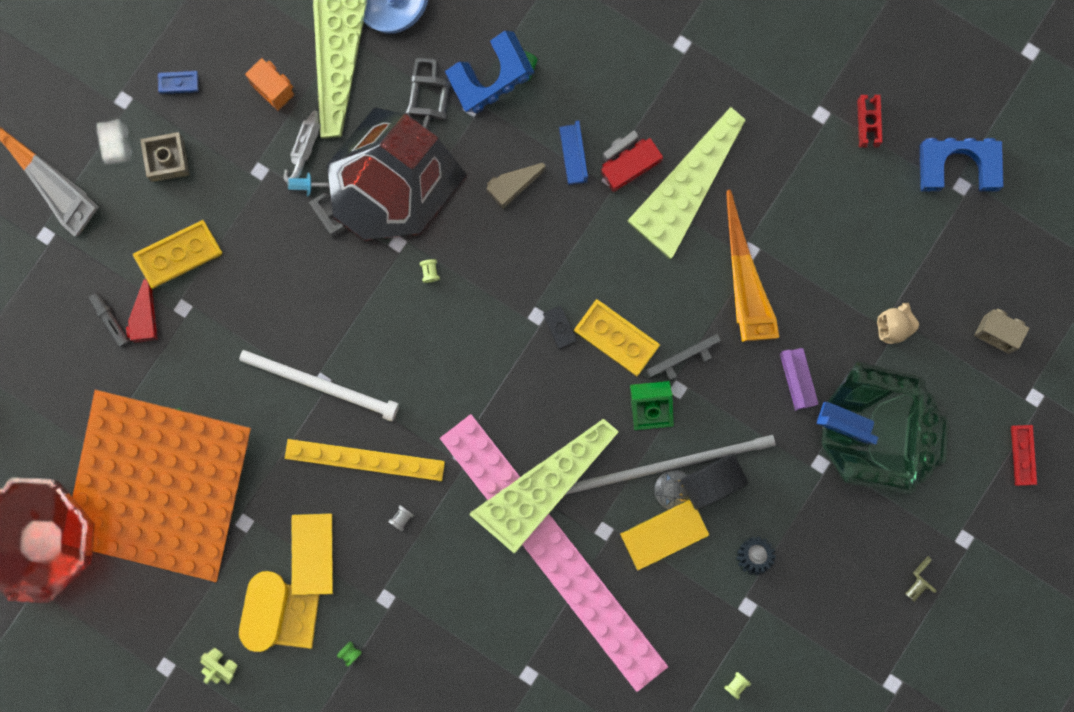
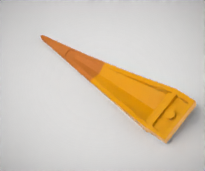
M729 189L726 195L737 323L740 325L742 342L779 338L777 319L754 266L732 192Z

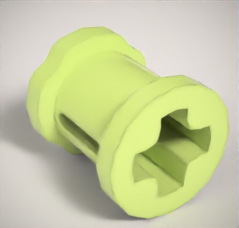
M436 259L420 262V266L423 269L424 278L422 280L424 283L440 280L436 270Z
M737 672L735 679L729 686L726 685L724 688L736 699H739L741 692L751 684Z

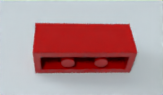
M651 138L646 141L642 139L635 144V148L632 150L626 149L618 155L619 158L615 161L611 159L604 163L601 175L614 193L662 162L663 156Z

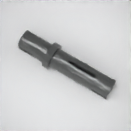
M98 292L91 295L89 300L97 311L96 315L103 320L119 347L122 348L129 344L130 341L113 316L111 307L106 305Z

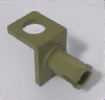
M929 556L913 572L917 577V581L905 593L914 602L926 588L931 589L934 593L937 591L919 575L932 561Z

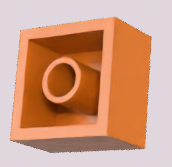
M261 58L245 75L251 86L279 111L294 96L293 86L284 74L279 75L276 70L277 68L269 60L265 62Z

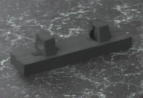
M715 334L648 369L646 373L651 379L665 372L670 381L677 376L673 369L676 365L698 354L704 363L711 360L712 357L708 349L719 344L721 339L718 334Z

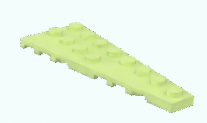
M313 0L321 124L320 134L323 139L342 137L367 0Z
M731 107L628 220L629 224L669 259H672L745 122V119Z
M602 419L582 435L487 500L469 515L515 553L619 431L605 419Z

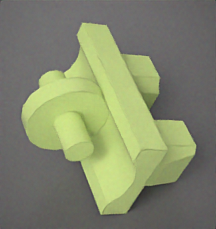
M216 648L208 654L204 653L201 657L200 663L207 667L201 671L207 676L204 682L208 684L212 680L218 684L222 679L229 685L237 669V664L231 660H228L224 666L217 663L223 654Z

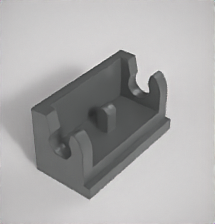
M323 193L309 202L332 238L348 228L334 218L332 201L329 194Z

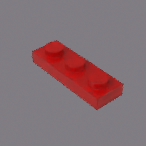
M1033 425L1011 426L1015 486L1037 485Z

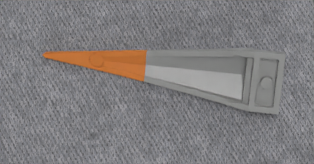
M0 127V141L29 176L60 224L74 237L79 236L99 206L87 196L85 191Z

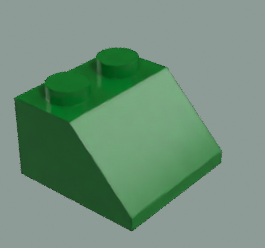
M670 381L630 385L634 430L674 426L673 395Z

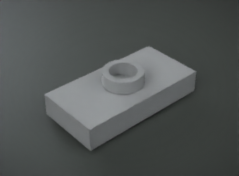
M633 131L623 139L621 137L616 139L611 144L612 147L603 153L605 162L613 160L621 152L638 141V134Z

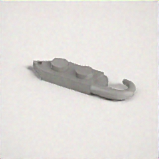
M316 110L312 112L307 120H303L290 155L292 163L296 166L290 177H288V170L284 172V180L287 183L288 178H299L305 161L308 160L312 152V147L321 125L319 124V114Z

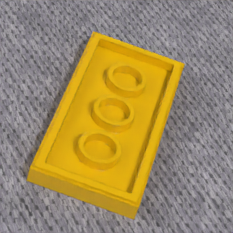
M204 220L133 253L134 259L152 289L222 255L221 249Z
M598 299L595 300L574 329L575 333L636 377H638L660 346L658 342Z
M688 500L620 535L636 569L640 570L709 536V533L698 510H695L691 501Z
M332 514L292 515V595L333 594Z

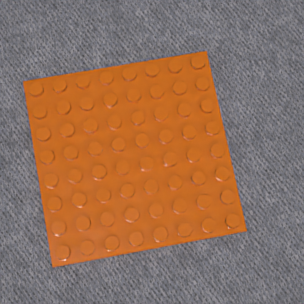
M95 390L62 544L217 582L251 428Z

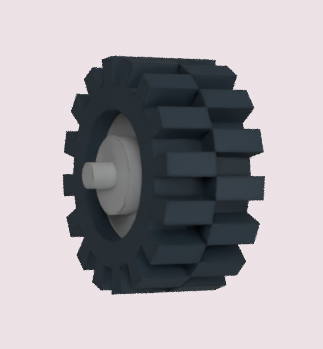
M751 537L739 547L737 560H740L738 565L739 567H744L742 569L744 572L749 571L748 574L750 575L753 573L755 575L763 574L774 564L773 560L776 558V555H773L775 549H771V543H766L767 539L761 540V537Z

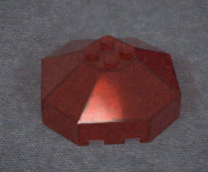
M10 478L0 490V591L8 601L49 603L92 564L95 523L59 481Z

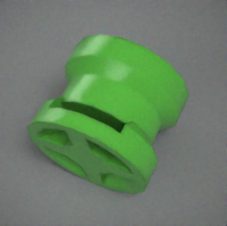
M350 641L337 654V657L342 658L349 667L362 652L356 650L354 644Z

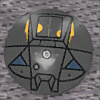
M672 470L665 472L658 478L655 484V496L660 505L667 509H672L690 500L681 483V479L688 475L681 471Z

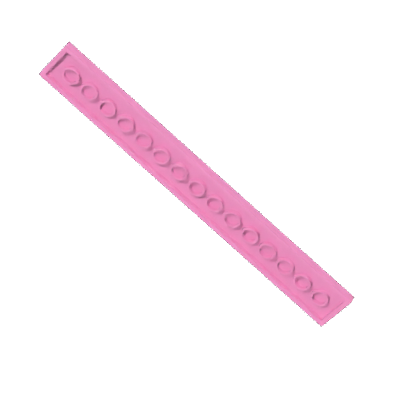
M471 414L440 438L487 500L520 478ZM548 514L522 545L632 687L638 692L668 668L667 664Z

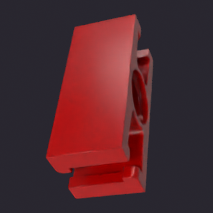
M861 95L858 99L859 146H868L866 133L873 131L875 138L873 147H879L882 143L880 95H874L873 99H870V103H874L873 110L867 111L865 100L868 99V95ZM865 118H872L874 120V124H868Z

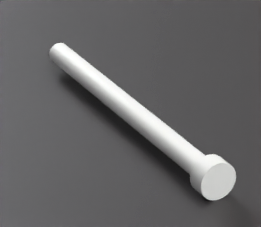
M245 350L242 351L239 358L241 362L381 413L385 420L393 422L399 408V403L389 400L388 403Z

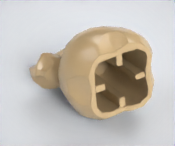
M902 303L898 309L891 308L882 312L877 320L879 338L888 344H896L906 340L919 328V322L911 312L909 303Z

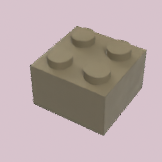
M179 132L140 139L146 177L151 182L190 175L184 138Z
M993 309L984 315L974 336L1010 354L1020 348L1029 327L1025 326V322L1016 318L1013 320L1007 316L1006 312L1000 309Z

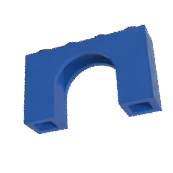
M504 31L490 40L501 65L499 78L490 87H485L478 81L469 62L459 61L445 71L465 112L478 113L482 111L486 104L496 102L499 99L498 96L514 90L515 85L528 81L530 79L529 76L535 73L513 31Z
M928 138L921 143V191H941L944 188V162L948 156L956 153L968 155L977 164L979 191H999L1003 188L1002 141H996L994 138H987L984 141H976L975 138H967L964 141H957L956 138H948L945 141Z

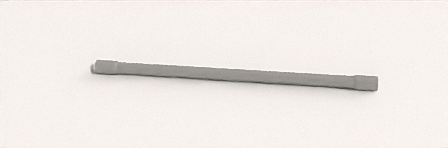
M773 435L740 444L575 482L565 495L711 461L730 454L736 455L776 446Z

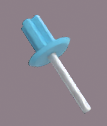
M309 172L307 173V178H288V190H306L307 196L311 193V187H330L329 183L311 182Z

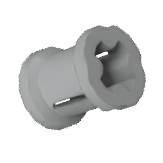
M400 505L398 512L388 522L403 531L405 524L414 515Z

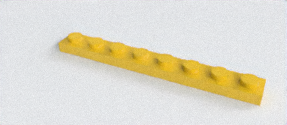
M291 439L287 441L285 459L436 481H442L445 461Z

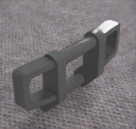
M417 58L410 81L412 87L409 106L405 112L404 131L408 135L426 136L431 118L442 121L447 120L446 108L449 89L452 88V84L448 80L438 78V62L436 60ZM422 64L433 65L432 77L418 76ZM420 85L442 88L438 111L416 108ZM412 116L425 117L422 130H410Z

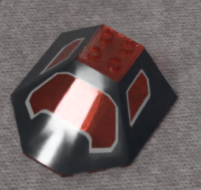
M377 107L373 108L327 164L333 217L364 241L376 238L386 239L400 237L401 235L421 234L467 176L437 136L407 114Z

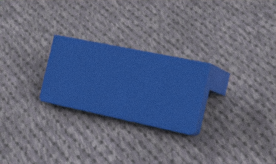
M575 121V125L559 127L568 185L588 181L579 121Z
M823 402L817 421L818 425L862 443L876 445L878 437L871 434L874 421L829 402Z

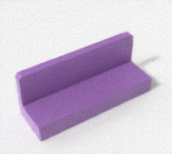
M803 348L782 351L780 357L795 411L818 405Z

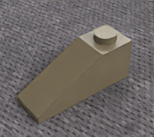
M544 163L505 173L498 178L493 177L487 183V193L503 209L545 171Z

